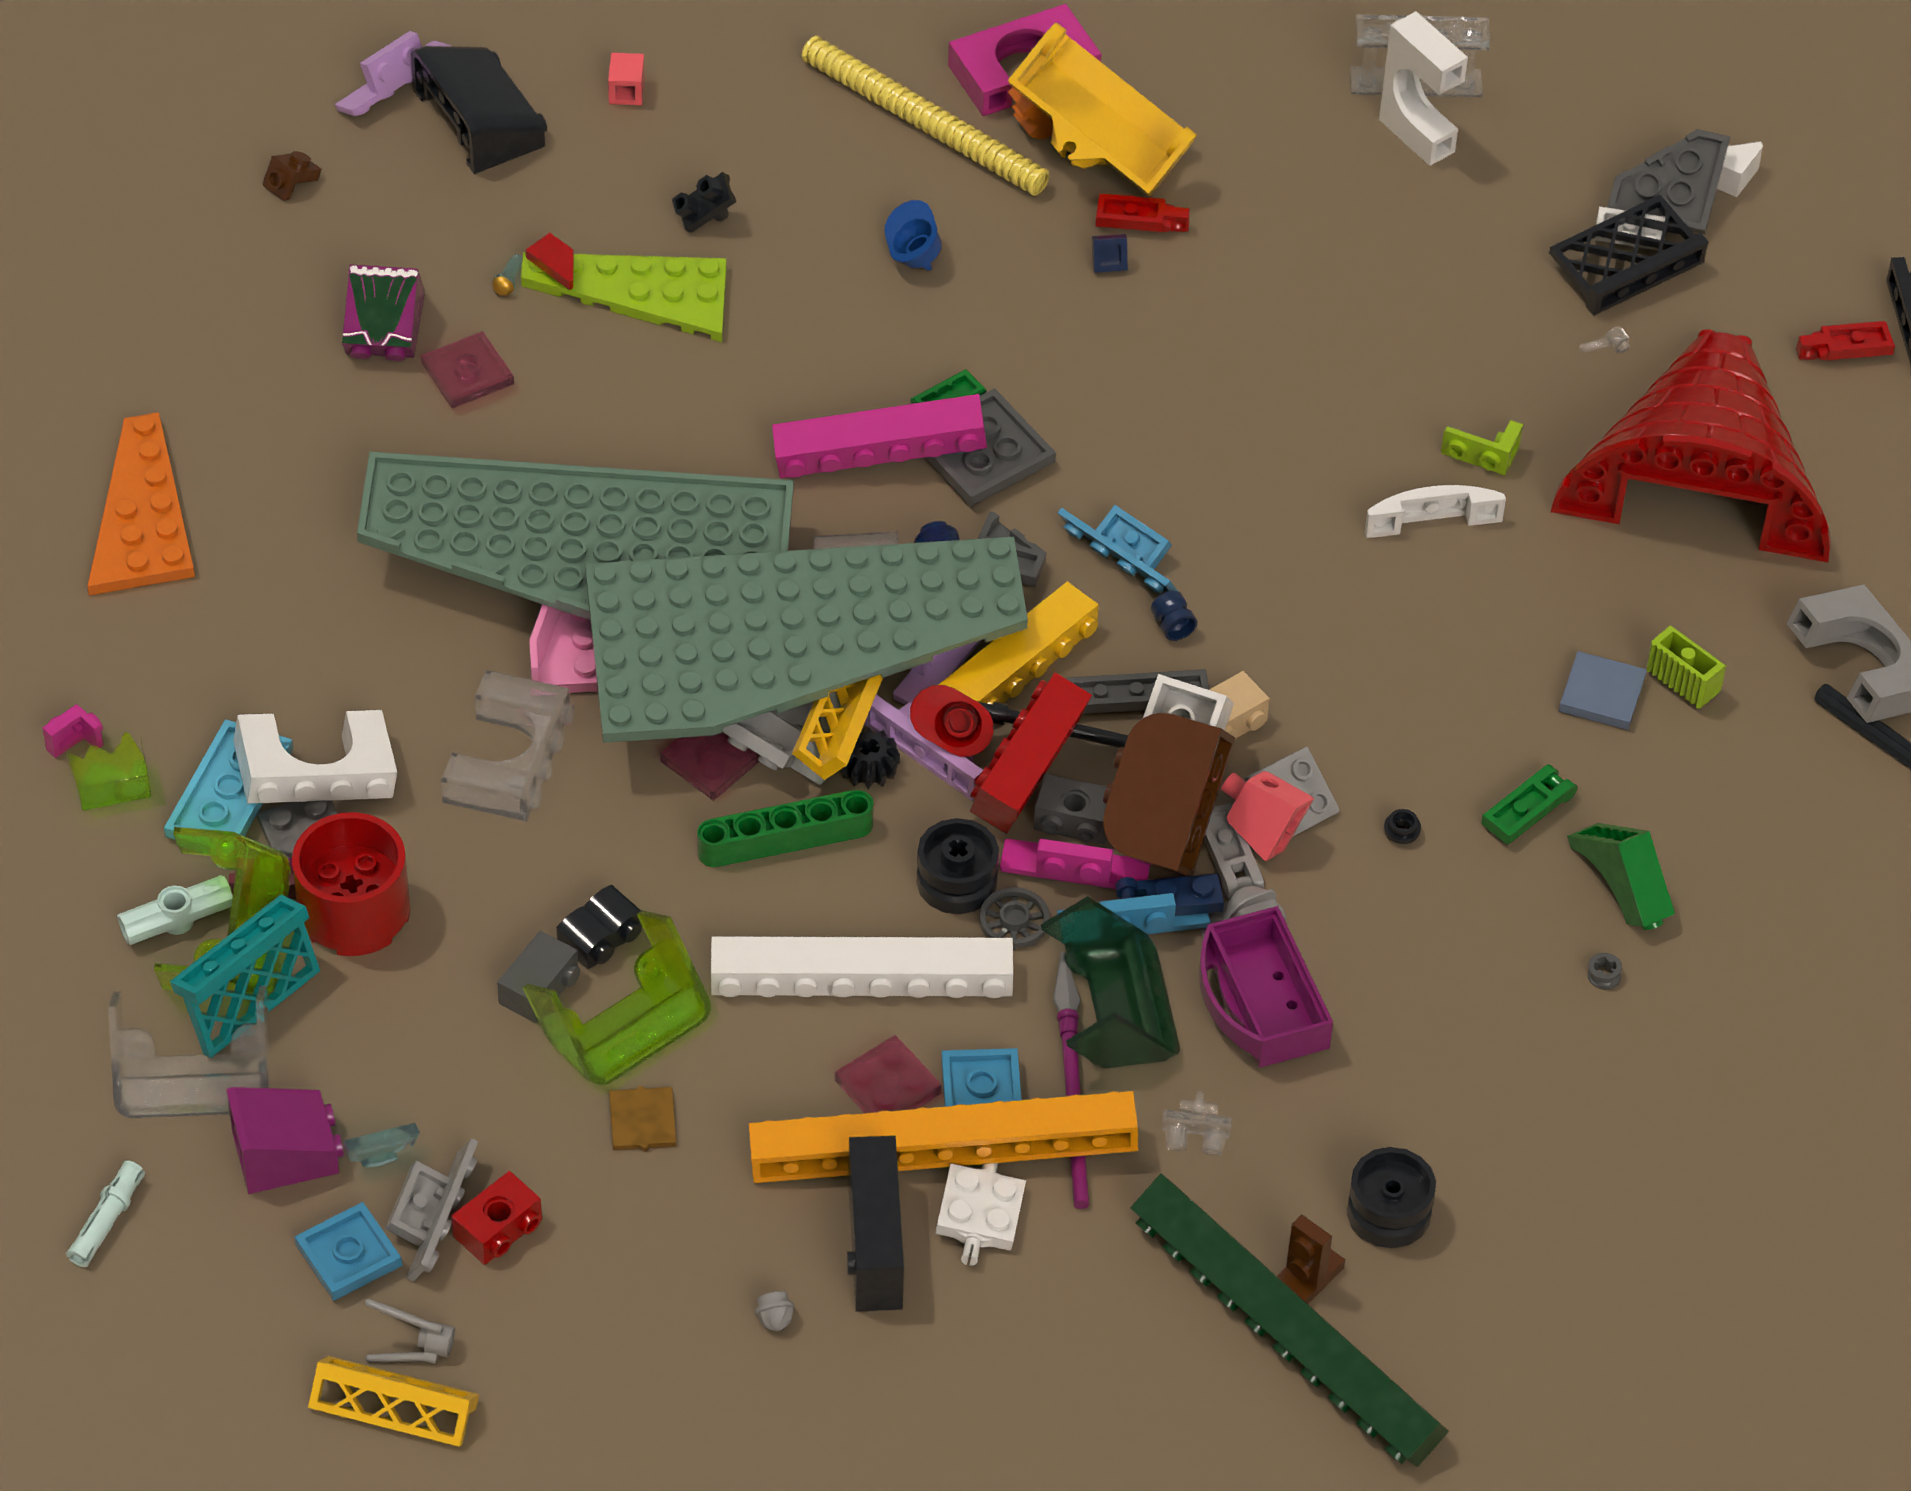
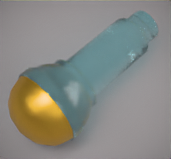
M519 254L513 255L505 269L493 278V290L500 296L511 294L516 287L515 277L523 260Z

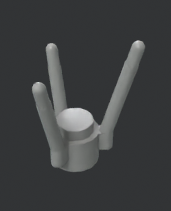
M371 1299L365 1301L367 1307L420 1327L417 1346L424 1348V1352L368 1354L366 1356L367 1362L424 1361L436 1364L438 1356L449 1357L454 1342L455 1327L429 1322Z

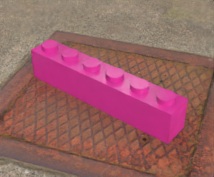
M979 394L772 424L775 458L780 478H796L807 474L835 472L841 469L869 467L889 462H904L909 459L938 457L943 454L972 452L977 449L987 448Z

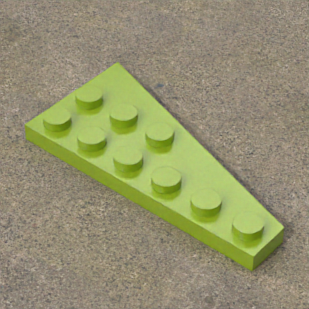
M523 252L522 287L557 297L567 294L581 298L582 304L593 306L594 303L610 306L611 312L657 325L667 322L681 326L682 332L694 334L695 331L710 334L711 340L722 342L727 258L574 254L573 288L569 290L526 258V252Z

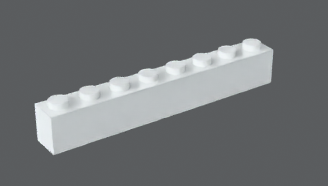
M712 936L711 995H723L726 997L737 995H760L763 997H773L775 995H794L800 997L875 996L879 998L887 996H912L915 998L925 996H949L952 998L987 996L989 998H998L1001 996H1012L1013 938Z

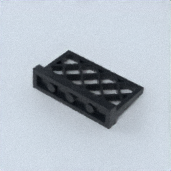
M1660 194L1551 246L1549 254L1587 298L1586 308L1595 316L1704 263L1709 241L1702 233L1695 235ZM1658 208L1666 218L1665 222L1645 218V215ZM1627 223L1639 226L1637 235L1617 231L1618 226ZM1642 228L1661 230V240L1641 236ZM1666 232L1680 234L1684 241L1680 243L1664 241ZM1598 236L1611 239L1610 248L1591 245L1590 241ZM1615 240L1635 244L1633 253L1613 249ZM1642 245L1656 248L1658 253L1649 257L1637 254L1638 246ZM1568 250L1584 252L1582 262L1567 259L1563 253ZM1587 254L1607 257L1606 266L1586 263ZM1611 258L1631 262L1630 267L1624 270L1610 268L1609 265ZM1583 271L1603 275V279L1590 286L1582 276Z

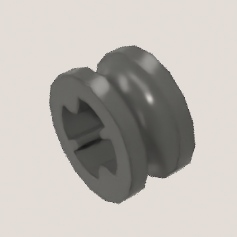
M1609 953L1594 955L1588 963V979L1590 983L1602 990L1615 988L1619 984L1622 971V963L1619 958ZM1600 967H1605V969L1607 970V972H1611V973H1610V974H1604V972H1603L1602 970H1599V968H1600Z

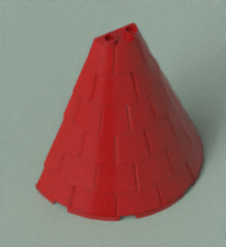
M1710 329L1701 330L1698 333V338L1651 385L1648 391L1631 406L1628 413L1569 471L1561 481L1551 507V512L1620 525L1628 479L1768 504L1759 550L1827 563L1829 561L1831 539L1826 517L1817 501L1801 459L1791 442L1792 439L1780 416L1778 406L1767 386L1766 378L1752 348V340L1744 335L1735 336L1729 333L1715 332Z

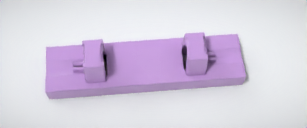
M876 694L864 724L867 727L870 726L876 733L884 730L887 738H895L898 749L968 799L974 801L969 796L983 770L973 763V756L960 757L922 737L915 730L910 720V702L898 710Z

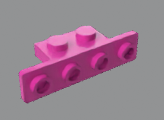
M1006 839L1000 861V871L1116 889L1115 884L1121 878L1131 877L1136 881L1148 880L1150 865L1138 862L1127 856L1114 855L1113 849L1047 839H1039V843Z

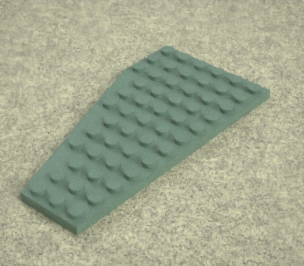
M369 452L357 529V541L590 620L585 564L788 551L794 480Z
M1014 537L585 564L603 743L713 736L722 733L723 727L773 710L777 714L828 697L829 691L879 674L883 678L933 661V656L982 639L985 642H989L1027 629L1028 623Z

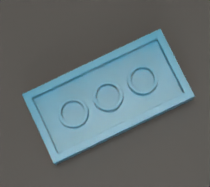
M224 720L164 826L165 837L230 857L235 855L263 804H247L233 742L236 722ZM279 735L283 748L290 754L293 750L292 739Z

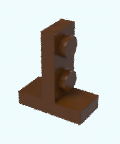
M1301 1214L1291 1225L1286 1267L1277 1277L1309 1304L1343 1270L1345 1259L1331 1249L1332 1235Z

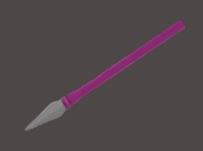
M1061 952L1053 1002L1058 1011L1057 1021L1062 1039L1067 1097L1081 1095L1077 1046L1079 1020L1077 1009L1080 1004V998L1066 953ZM1086 1155L1070 1157L1074 1207L1085 1209L1089 1206Z

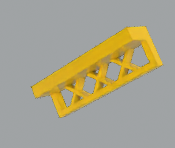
M879 674L829 691V693L836 692L841 705L840 708L833 707L829 693L828 697L813 702L792 754L823 780H826L847 766L883 678ZM819 717H826L830 733H823ZM809 742L816 743L820 754L819 759L806 749Z
M327 1356L317 1363L308 1408L460 1447L463 1445L469 1414L477 1408L479 1394ZM324 1381L337 1382L347 1398L337 1404L320 1400ZM349 1386L356 1387V1388H360V1389H359L358 1391H356L355 1393H353L352 1390H351V1388H350ZM366 1390L376 1392L384 1405V1408L375 1414L365 1412L356 1398ZM387 1396H391V1397H395V1398H399V1399H397V1400H395L394 1402L391 1403L390 1400H389V1398H388ZM404 1400L414 1402L423 1417L412 1424L403 1422L394 1406ZM347 1402H350L353 1408L345 1407L342 1405L346 1404ZM426 1406L434 1407L436 1409L429 1413ZM441 1410L458 1413L455 1433L450 1434L440 1431L432 1416ZM387 1411L391 1418L380 1415ZM426 1421L429 1428L419 1426V1424Z

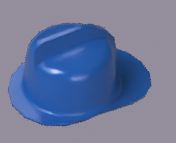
M910 200L902 203L892 211L884 227L890 255L893 260L902 262L913 269L923 267L930 271L932 270L931 262L939 255L942 247L933 212L929 205L921 200Z

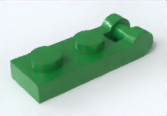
M1547 764L1484 813L1481 824L1509 845L1559 804L1568 802L1575 795L1578 786L1569 779L1563 780L1558 776L1559 771L1552 765Z

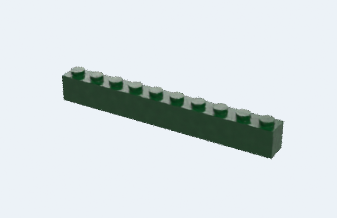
M1162 1173L1158 1175L1130 1207L1139 1216L1135 1223L1152 1238L1157 1233L1167 1241L1162 1248L1179 1263L1185 1257L1194 1265L1189 1272L1206 1287L1211 1282L1221 1290L1217 1297L1233 1312L1240 1307L1249 1316L1244 1322L1262 1337L1268 1332L1276 1340L1272 1347L1288 1362L1294 1357L1304 1365L1300 1371L1303 1376L1317 1388L1323 1382L1333 1392L1328 1398L1345 1413L1350 1408L1353 1409L1360 1416L1356 1423L1373 1439L1378 1433L1385 1438L1389 1444L1384 1449L1398 1462L1403 1464L1408 1459L1418 1467L1447 1435L1449 1430Z

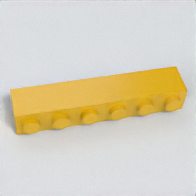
M1067 581L1027 613V629L993 640L938 685L955 688L970 698L987 704H992L993 701L1004 703L1010 697L1018 696L1026 684L1035 677H1041L1058 658L1066 657L1074 645L1083 638H1089L1093 635L1098 627L1099 604Z

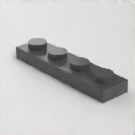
M1206 669L1066 678L1092 694L1083 714L1146 710L1158 674L1209 690Z

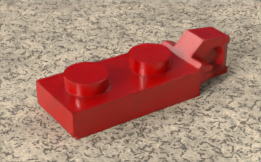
M1099 194L1095 227L1153 232H1188L1190 208L1174 207L1171 204H1167L1166 199Z
M1885 321L1821 326L1820 331L1813 332L1812 335L1799 336L1796 347L1798 358L1801 360H1815L1816 358H1819V360H1838L1893 355L1895 350V344Z

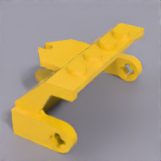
M1057 22L1054 23L1008 79L1009 85L1053 120L1051 144L1061 154L1062 158L1066 157L1067 151L1071 153L1068 155V159L1072 160V166L1086 169L1095 165L1109 164L1150 197L1195 141L1197 134L1189 127H1181L1066 34L1067 30Z

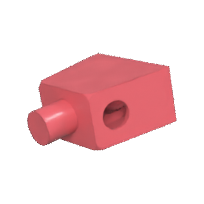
M1266 771L1253 776L1247 782L1236 773H1232L1221 787L1224 793L1235 800L1227 815V822L1265 861L1285 850L1314 800L1309 794Z

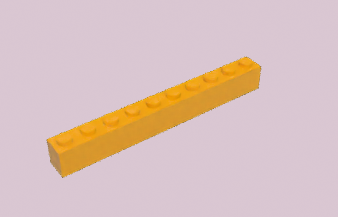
M1112 1091L1102 1094L1033 1098L1031 1100L1007 1102L996 1101L993 1103L971 1105L958 1104L935 1108L921 1107L911 1110L879 1111L876 1113L852 1115L842 1114L839 1116L816 1118L804 1117L792 1120H767L749 1123L754 1183L848 1176L849 1137L896 1136L898 1171L950 1167L951 1163L967 1166L1138 1151V1124L1133 1091Z

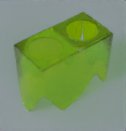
M128 732L122 735L121 744L115 748L113 753H108L95 745L89 747L84 759L72 753H66L82 811L151 797L144 752L143 754L141 753Z

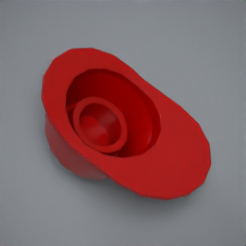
M946 685L929 686L921 690L911 704L910 720L915 730L922 737L949 753L960 757L974 756L982 752L991 742L994 726L989 711L979 702L955 688Z

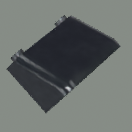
M423 46L411 52L414 93L421 102L434 98L457 129L459 144L461 146L465 145L470 150V158L466 159V164L473 174L545 147L544 132H547V124L543 115L535 112L501 66L500 59L495 51L491 52L486 47Z

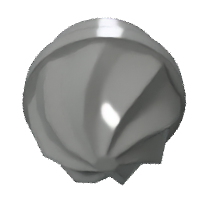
M772 1292L757 1298L758 1307L755 1309V1314L765 1328L780 1331L791 1323L794 1303L789 1301L787 1292Z

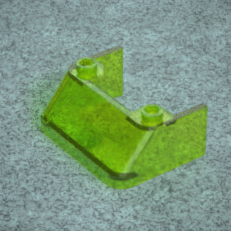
M174 827L173 835L182 854L207 855L211 857L213 863L219 868L236 870L227 936L279 895L288 897L291 866L283 852L231 831ZM208 939L202 942L195 950L193 963L223 939ZM267 952L256 960L254 968L262 969ZM280 952L273 969L275 972H278ZM155 963L154 972L162 989H172L170 981L189 966ZM240 973L229 981L227 990H235ZM251 974L245 993H254L259 975ZM270 977L265 995L274 988L277 978Z
M641 911L637 914L652 945L651 948L641 953L635 962L634 973L641 988L585 1024H582L575 1011L563 1007L555 990L529 983L522 987L547 1039L589 1082L599 1085L610 1084L702 1024L710 1014L711 1002L670 916L648 911Z

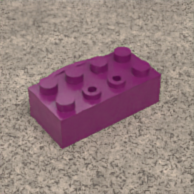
M1275 906L1208 924L1201 948L1199 982L1206 1008L1224 1034L1240 1048L1253 1055L1259 1068L1330 1049L1333 1020L1279 907ZM1209 969H1214L1223 1001L1236 1022L1223 1010L1212 993L1207 978V971Z

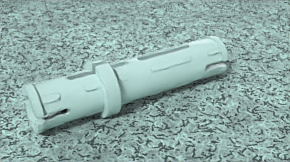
M124 1161L111 1184L103 1188L97 1207L66 1252V1256L70 1257L69 1260L80 1267H87L90 1264L95 1252L104 1241L117 1217L130 1206L132 1193L145 1176V1171H142L143 1168L133 1161Z

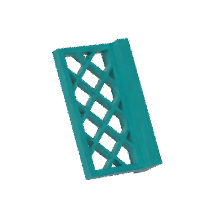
M279 895L170 981L174 993L183 997L205 1056L212 1058L321 971L304 924L310 918L306 906L288 897ZM294 931L290 946H282L284 938ZM267 952L262 969L254 968L256 960ZM279 952L287 953L281 972L273 971ZM298 955L303 956L306 966L295 975H292ZM240 973L235 990H227L229 981ZM251 974H257L259 978L254 993H245ZM270 977L278 978L274 992L267 997L264 996ZM212 995L207 1012H201L199 1005ZM223 997H232L226 1016L217 1015ZM242 1000H251L247 1013L241 1018H237ZM215 1021L223 1022L219 1035L211 1040L210 1035Z

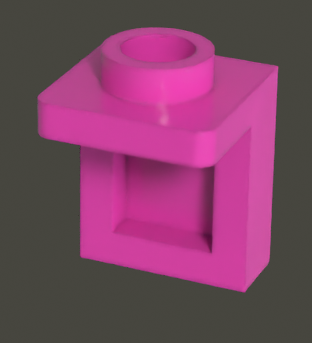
M78 704L60 716L52 718L47 725L42 727L46 750L54 758H57L83 739L96 750L103 746L101 734L103 726L95 714L85 712Z

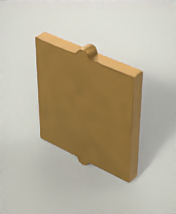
M638 1086L637 1089L609 1091L613 1150L641 1149L646 1152L649 1148L676 1146L672 1087L644 1088V1086Z

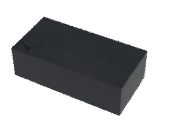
M896 1136L849 1137L848 1188L852 1251H847L848 1275H854L856 1312L903 1310L904 1258Z

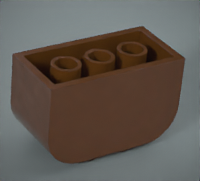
M1156 713L1141 719L1130 731L1125 747L1119 748L1114 762V767L1118 769L1114 783L1109 782L1104 793L1103 803L1107 805L1103 817V826L1110 844L1120 853L1138 862L1185 877L1193 876L1235 737L1222 728L1170 713Z

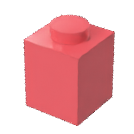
M611 52L608 78L609 104L642 105L645 80L644 54Z

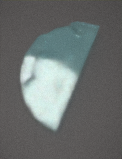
M411 1123L343 1140L344 1149L351 1161L361 1162L363 1167L381 1166L398 1159L396 1153L408 1143L412 1147L416 1143L420 1131L416 1123Z

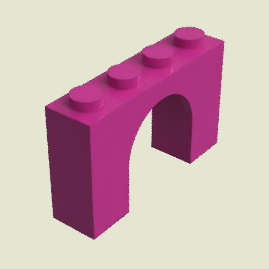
M1067 4L949 42L948 66L982 116L1012 107L1013 98L1008 91L1013 87L1009 85V76L999 62L1013 54L1030 53L1049 28L1056 22L1067 30L1066 34L1101 62V52Z

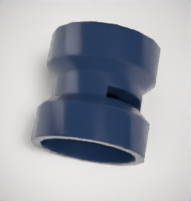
M1165 592L1153 601L1151 612L1155 619L1161 623V629L1168 640L1178 641L1184 639L1196 629L1198 621L1193 612L1187 609V602L1181 592Z

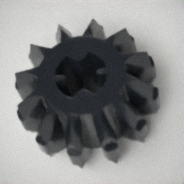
M869 726L866 733H860L847 766L841 769L843 778H851L853 786L861 782L865 783L868 790L872 783H877L883 787L886 779H894L896 768L900 764V753H898L895 738H887L884 730L873 733Z

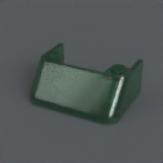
M1089 896L1041 924L1042 931L1065 945L1067 953L1065 961L1069 969L1088 980L1097 1022L1066 1040L1067 1047L1089 1059L1094 1065H1099L1104 1069L1165 1062L1179 1054L1180 1045L1158 952L1153 941L1145 932Z

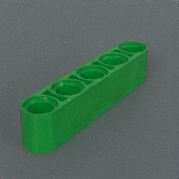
M850 790L705 820L697 829L698 858L705 866L720 867L865 837L873 828V798L866 791Z

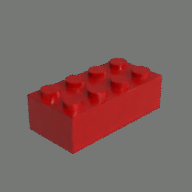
M1054 672L1049 682L1042 679L1033 692L1032 699L1026 709L1023 708L1015 720L1008 737H1004L995 751L991 763L988 767L984 768L977 779L975 787L969 796L974 799L970 812L1005 834H1008L1045 776V773L1080 721L1092 694Z

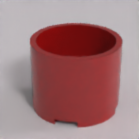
M345 812L330 815L316 821L300 835L292 853V868L296 901L306 906L310 917L304 922L310 941L312 943L316 941L325 947L337 950V955L342 956L367 955L390 945L392 938L402 929L410 917L406 853L398 832L390 824L373 815Z

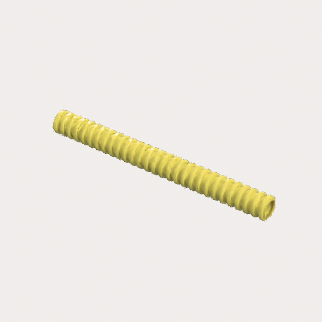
M814 36L805 44L802 51V60L805 63H810L812 67L818 68L822 73H826L829 77H834L836 81L842 82L844 86L850 87L853 91H858L860 95L866 96L868 100L874 101L875 104L882 105L885 110H890L892 114L898 115L902 120L906 119L909 124H914L916 128L922 129L923 132L930 134L935 139L938 138L940 142L946 143L950 148H955L957 152L963 153L967 158L971 157L974 162H979L981 166L987 167L989 171L995 172L1000 177L1004 176L1006 181H1012L1015 186H1020L1022 190L1028 191L1032 196L1040 194L1047 186L1049 171L1046 168H1041L1039 164L1024 158L1020 153L1016 154L1015 150L1008 149L1006 145L1000 144L998 140L992 139L980 130H975L974 126L967 125L965 121L959 120L958 117L951 115L948 111H943L941 107L935 106L934 103L927 101L922 96L919 97L917 93L911 92L907 87H903L900 83L894 82L893 79L887 78L883 73H878L876 69L863 64L859 59H855L845 51L839 50L835 45H831L821 37Z

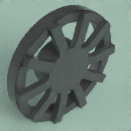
M1017 887L1004 888L992 893L983 902L980 909V925L988 938H1005L1006 933L1011 932L1013 950H1016V948L1035 945L1047 933L1049 910L1044 900L1030 890ZM1012 896V901L1006 904L1001 900V898ZM1018 897L1026 898L1030 901L1025 905L1018 902ZM995 903L1000 908V912L989 910V908ZM1035 904L1041 910V912L1032 914L1029 912ZM986 916L1000 920L987 923ZM1041 918L1044 919L1042 925H1038L1029 921ZM1002 927V929L998 932V934H996V933L992 930V929H995V928ZM1026 928H1029L1037 932L1030 935ZM1020 932L1024 938L1017 939V933Z

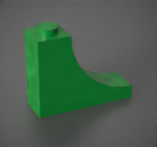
M1596 823L1567 836L1571 850L1584 855L1603 875L1620 905L1626 924L1642 927V930H1651L1663 925V919L1675 914L1650 831Z

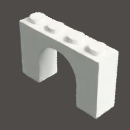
M1415 11L1404 18H1399L1390 25L1379 120L1431 166L1455 153L1458 128L1430 103L1422 89L1419 78L1438 95H1441L1465 82L1468 57Z
M382 710L346 711L342 731V741L346 756L330 764H310L291 756L280 742L274 714L237 715L233 742L247 804L393 798L397 768Z

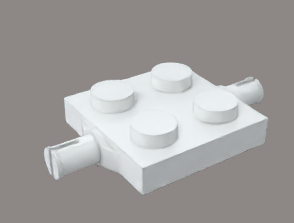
M998 1163L982 1164L981 1169L950 1164L935 1234L952 1237L965 1244L961 1261L965 1265H967L969 1253H972L969 1266L977 1264L980 1247H996L1009 1251L1012 1249L1026 1180L996 1173Z

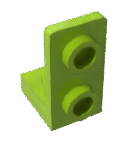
M1510 420L1505 432L1499 431L1494 442L1448 426L1443 433L1441 453L1482 467L1488 471L1506 475L1520 448L1524 424Z

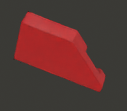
M549 232L525 250L526 258L567 289L571 290L573 288L574 249Z

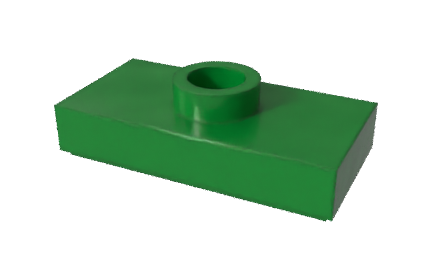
M965 369L912 397L910 404L976 394L981 396L987 393V389Z

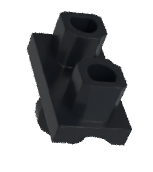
M721 172L714 178L706 175L698 180L697 190L689 195L681 192L673 198L672 202L675 213L682 218L686 231L692 233L712 218L719 222L728 218L727 208L737 202L730 188V177L728 174Z

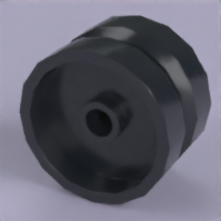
M960 818L940 821L926 830L920 838L917 851L918 868L916 883L920 896L929 906L941 912L951 914H965L975 912L981 908L985 899L996 892L998 882L999 847L995 836L985 826L973 820Z
M1395 1147L1376 1149L1360 1158L1352 1172L1347 1216L1354 1231L1362 1239L1376 1246L1388 1248L1407 1246L1421 1238L1430 1225L1436 1189V1179L1429 1164L1421 1156L1407 1149Z

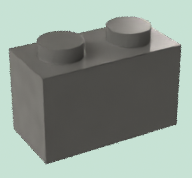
M540 930L497 981L499 1004L537 1023L545 1013H550L555 1008L559 996L564 989L573 986L580 974L578 950Z

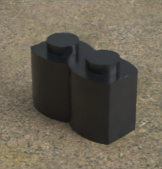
M609 885L597 892L584 906L574 910L556 927L557 939L577 949L578 961L589 969L597 964H604L613 955L615 947L625 942L630 943L639 936L643 926L642 911L613 885Z

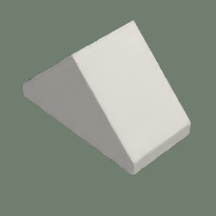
M1762 142L1728 146L1717 189L1738 197L1759 169L1763 149Z

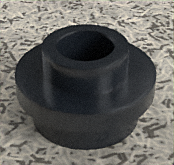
M1398 809L1392 812L1385 820L1384 832L1391 841L1399 844H1408L1414 842L1419 837L1421 823L1414 812L1408 809Z

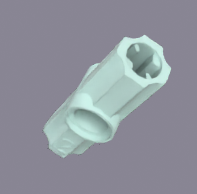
M220 875L188 888L175 885L169 886L159 893L157 900L117 914V920L126 943L133 945L164 932L175 935L183 934L192 928L195 920L235 906L234 897L225 876Z

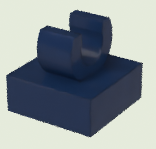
M1125 234L1092 236L1094 273L1128 270L1127 237Z

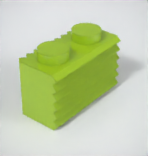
M1670 625L1651 641L1646 669L1647 672H1652V676H1657V680L1663 681V684H1668V688H1674V692H1679V696H1685V700L1690 701V704H1696V708H1702L1722 690L1721 687L1727 665Z

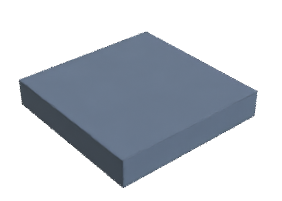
M1577 651L1560 702L1559 712L1629 730L1647 669Z

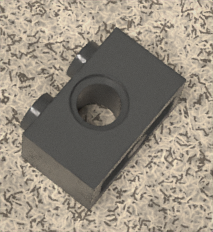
M1045 773L1035 805L1034 830L1043 831L1050 835H1062L1080 839L1084 842H1095L1105 845L1107 837L1104 831L1103 817L1107 804L1103 803V798L1107 786Z

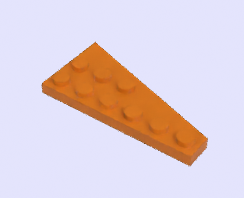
M159 412L124 418L87 586L89 596L195 577Z

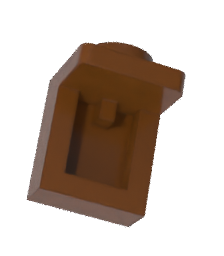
M299 151L272 156L263 180V186L280 199L290 200L296 183L318 181L322 169L314 164L307 154Z

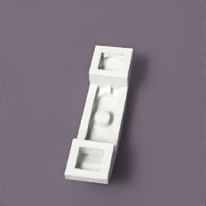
M1463 485L1430 486L1405 491L1391 496L1367 510L1365 537L1374 538L1399 535L1402 523L1465 516L1468 526L1502 522L1506 497L1505 494L1494 490Z

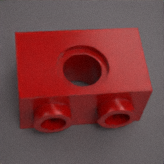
M509 1170L451 1215L453 1237L483 1265H486L493 1258L503 1256L509 1250L512 1243L522 1235L532 1233L539 1226L542 1220L541 1198ZM496 1219H505L503 1221H494Z

